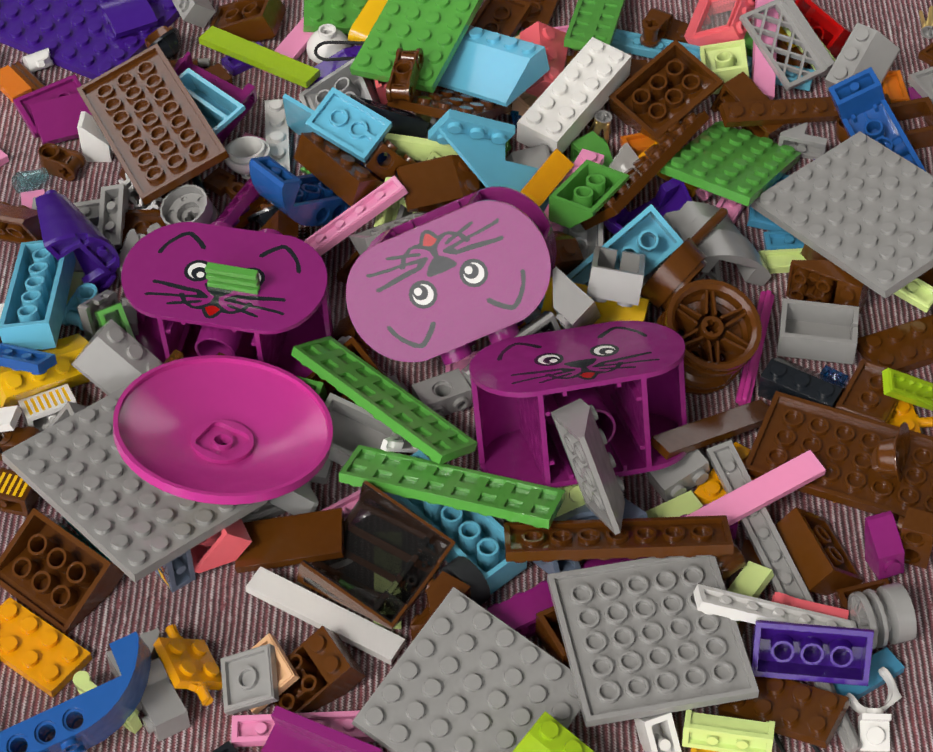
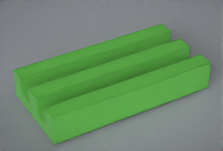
M207 262L205 272L207 273L208 287L258 295L260 290L258 270Z

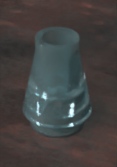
M44 167L20 171L12 177V184L19 194L32 191L43 182L48 181L49 174Z

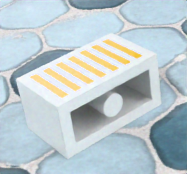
M67 383L21 399L18 403L26 427H34L42 432L68 401L77 403Z

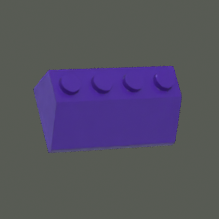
M756 620L752 637L750 665L755 677L868 686L874 630Z

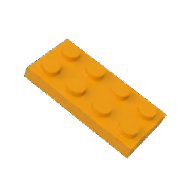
M11 597L0 605V661L52 698L73 679L75 673L81 671L92 660V655L88 650Z

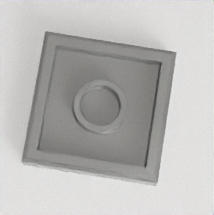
M266 644L220 658L224 713L232 715L279 701L275 646Z

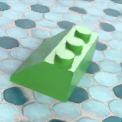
M586 160L549 196L548 220L561 226L572 228L593 217L629 180V175Z

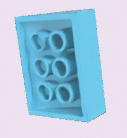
M474 27L463 37L438 86L507 107L550 70L545 46Z

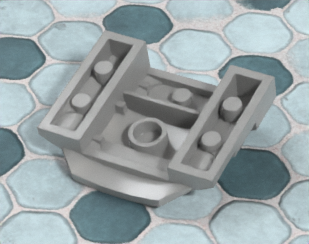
M124 183L101 187L100 199L73 203L114 245L116 250L122 247L125 213L128 212L129 191ZM34 197V198H33V203H32V209L37 210L36 201H35V198H36V197ZM75 256L76 265L74 272H82L83 270Z
M687 201L680 210L665 213L663 217L685 242L689 237L692 238L720 208L707 203ZM728 215L698 245L699 249L706 255L705 261L708 263L701 272L709 273L719 260L735 263L746 283L764 286L772 277L761 255L751 242L740 233Z

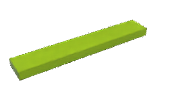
M211 26L199 37V44L304 88H308L320 77V70L214 26Z

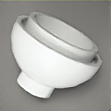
M323 24L308 39L307 55L312 61L319 64L323 61L314 54V49L319 43L323 41H348V37L342 31L336 29L334 25ZM325 44L318 48L317 53L321 57L329 58L340 50L351 47V45Z
M254 136L239 137L225 147L229 158L224 161L231 170L241 174L242 178L250 179L249 163L251 158L270 156L269 144L265 140Z

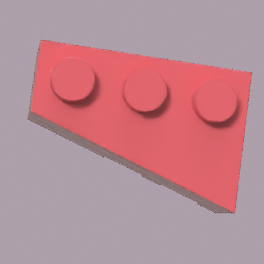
M539 21L520 32V40L545 46L550 70L525 91L536 97H540L564 70L568 47H564L566 33Z

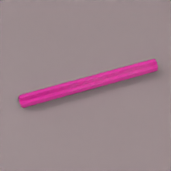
M770 290L762 291L759 296L756 310L761 320L762 336L757 351L747 364L743 366L735 399L738 406L751 402L774 301V295Z

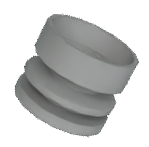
M186 184L175 188L163 199L160 207V216L166 225L180 222L211 224L220 215L204 190L197 185Z
M896 582L877 588L876 593L874 590L866 589L863 592L857 591L849 595V620L855 621L857 629L874 630L872 650L876 647H885L888 641L896 645L915 639L917 633L915 610L911 598L902 584Z

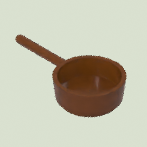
M719 209L692 238L689 237L678 247L642 287L640 294L642 298L649 299V303L657 309L661 307L666 309V306L676 292L697 277L708 264L705 261L706 255L699 249L698 245L728 215L727 209Z

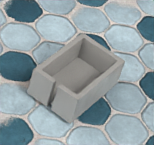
M595 246L587 295L596 302H607V300L617 302L618 305L623 307L638 306L644 279L645 255L623 251L618 270L614 269L618 250Z
M783 298L779 322L777 356L853 365L857 348L859 307Z
M330 392L325 405L332 419L333 437L327 459L344 466L358 445L380 449L383 439L396 435L392 429L375 419L372 414L362 407Z

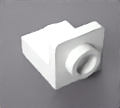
M868 708L866 713L858 716V737L862 744L859 752H890L889 722L892 720V714H884V709Z

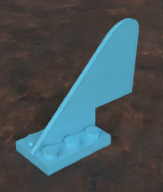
M334 87L331 88L315 111L287 94H284L282 97L287 125L298 135L314 132L364 163L392 128L391 121Z
M449 109L428 131V140L436 141L442 145H451L486 188L501 186L520 192L539 169L505 161V143L515 134V125ZM549 196L540 206L543 212L549 204Z

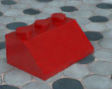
M796 0L795 4L832 56L834 58L838 57L851 31L814 0Z

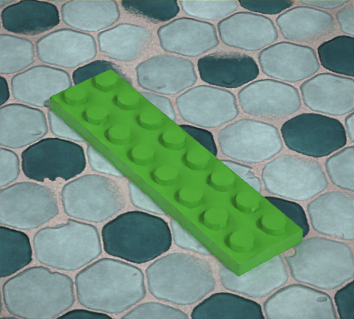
M578 0L564 38V47L581 50L592 37L611 46L626 0Z
M331 336L293 346L291 355L300 361L303 366L308 367L321 379L326 380L338 392L349 397L357 406L372 414L375 419L381 421L392 429L394 433L403 437L414 448L422 451L433 462L440 465L475 451L477 446L475 440Z
M362 445L357 446L339 472V482L350 484L354 487H362L363 482L368 481L382 492L399 495L403 498H413L430 504L453 507L456 510H466L483 516H493L506 519L509 522L532 525L536 528L549 529L565 499V490L444 463L439 465L431 460L386 452Z

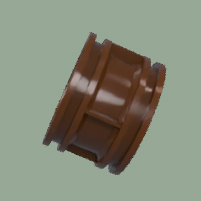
M713 279L693 281L680 288L655 322V324L666 326L675 332H683L682 338L685 343V356L683 358L685 393L696 395L712 394L728 386L757 351L762 336L760 316L751 300L735 286ZM720 355L723 356L724 360L720 361Z

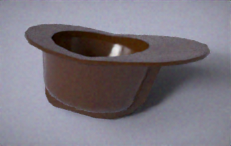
M906 422L900 425L897 436L878 442L873 450L871 461L873 471L880 472L883 475L895 476L899 482L902 481L903 468L910 444V432Z

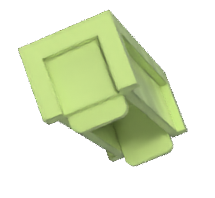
M686 710L682 747L718 752H772L775 721L761 722Z

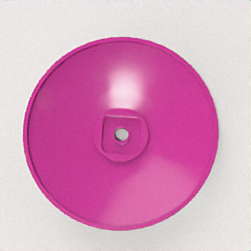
M205 355L187 357L159 365L135 379L121 394L115 406L113 437L117 450L124 462L140 478L156 488L192 501L219 505H238L274 499L288 494L310 481L321 470L329 456L332 445L333 425L329 410L320 396L295 375L274 365L254 359L228 355Z

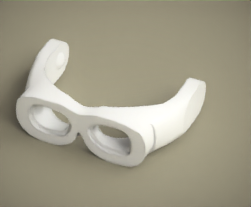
M881 667L878 672L888 687L886 702L883 707H880L885 711L901 699L902 695L899 693L891 673L887 668ZM851 693L845 695L849 697L850 707L860 715L866 713L868 707L861 705Z

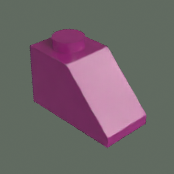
M887 511L865 517V561L878 580L904 573L905 552L893 513Z

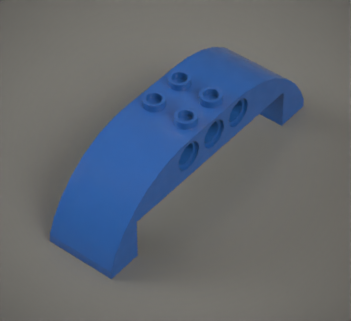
M872 67L828 88L849 138L861 131L926 171L885 100L882 85Z
M384 152L379 154L377 162H384L387 159V156H384ZM270 156L251 158L250 176L256 191L289 218L301 225L311 227L324 226L351 207L313 174L295 176Z
M133 632L109 644L121 676L1 731L0 752H87V749L104 741L116 732L136 709L148 683L151 652L137 632Z

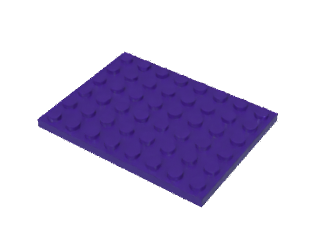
M0 0V43L27 54L49 48L50 59L54 65L93 80L146 50L145 38L161 26L169 27L180 14L172 0H147L158 19V25L116 38L100 8V4L111 0Z

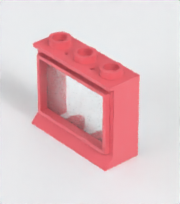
M699 0L684 35L688 44L704 46L744 39L747 30L739 18L741 15L755 9V0Z

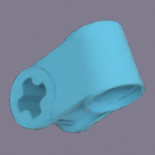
M84 283L77 287L75 293L66 304L62 325H75L84 331L77 307L99 294L94 284Z

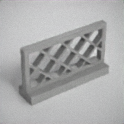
M774 0L741 15L739 18L786 91L818 76L822 78L828 75L834 60L793 0ZM775 8L779 14V19L767 16L768 10ZM754 17L762 20L761 26L752 25L748 19ZM765 21L776 24V31L763 29ZM780 26L788 28L791 32V37L779 34ZM762 34L774 38L772 45L762 41ZM777 39L788 42V49L775 47ZM792 44L800 46L803 50V55L791 52ZM774 52L786 56L784 64L775 61L773 58ZM789 57L800 60V67L796 68L787 65ZM804 62L812 64L816 71L809 72L803 70ZM789 71L798 74L797 79L789 82L785 72Z

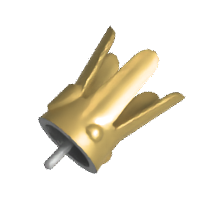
M930 6L927 21H925L923 12L919 10L922 25L920 33L927 39L933 38V6Z
M605 110L595 112L594 122L587 133H590L594 126V132L599 136L601 129H603L604 139L608 143L609 133L611 134V113Z

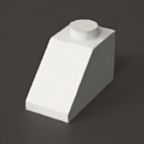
M81 111L77 129L82 154L86 162H112L114 152L95 119L86 111Z
M671 712L634 719L638 737L645 752H682Z

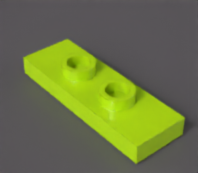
M891 368L882 371L884 395L933 411V383Z

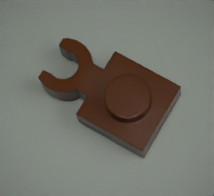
M220 167L203 179L205 188L221 197L227 193L231 200L245 185L244 183L237 182L236 176Z

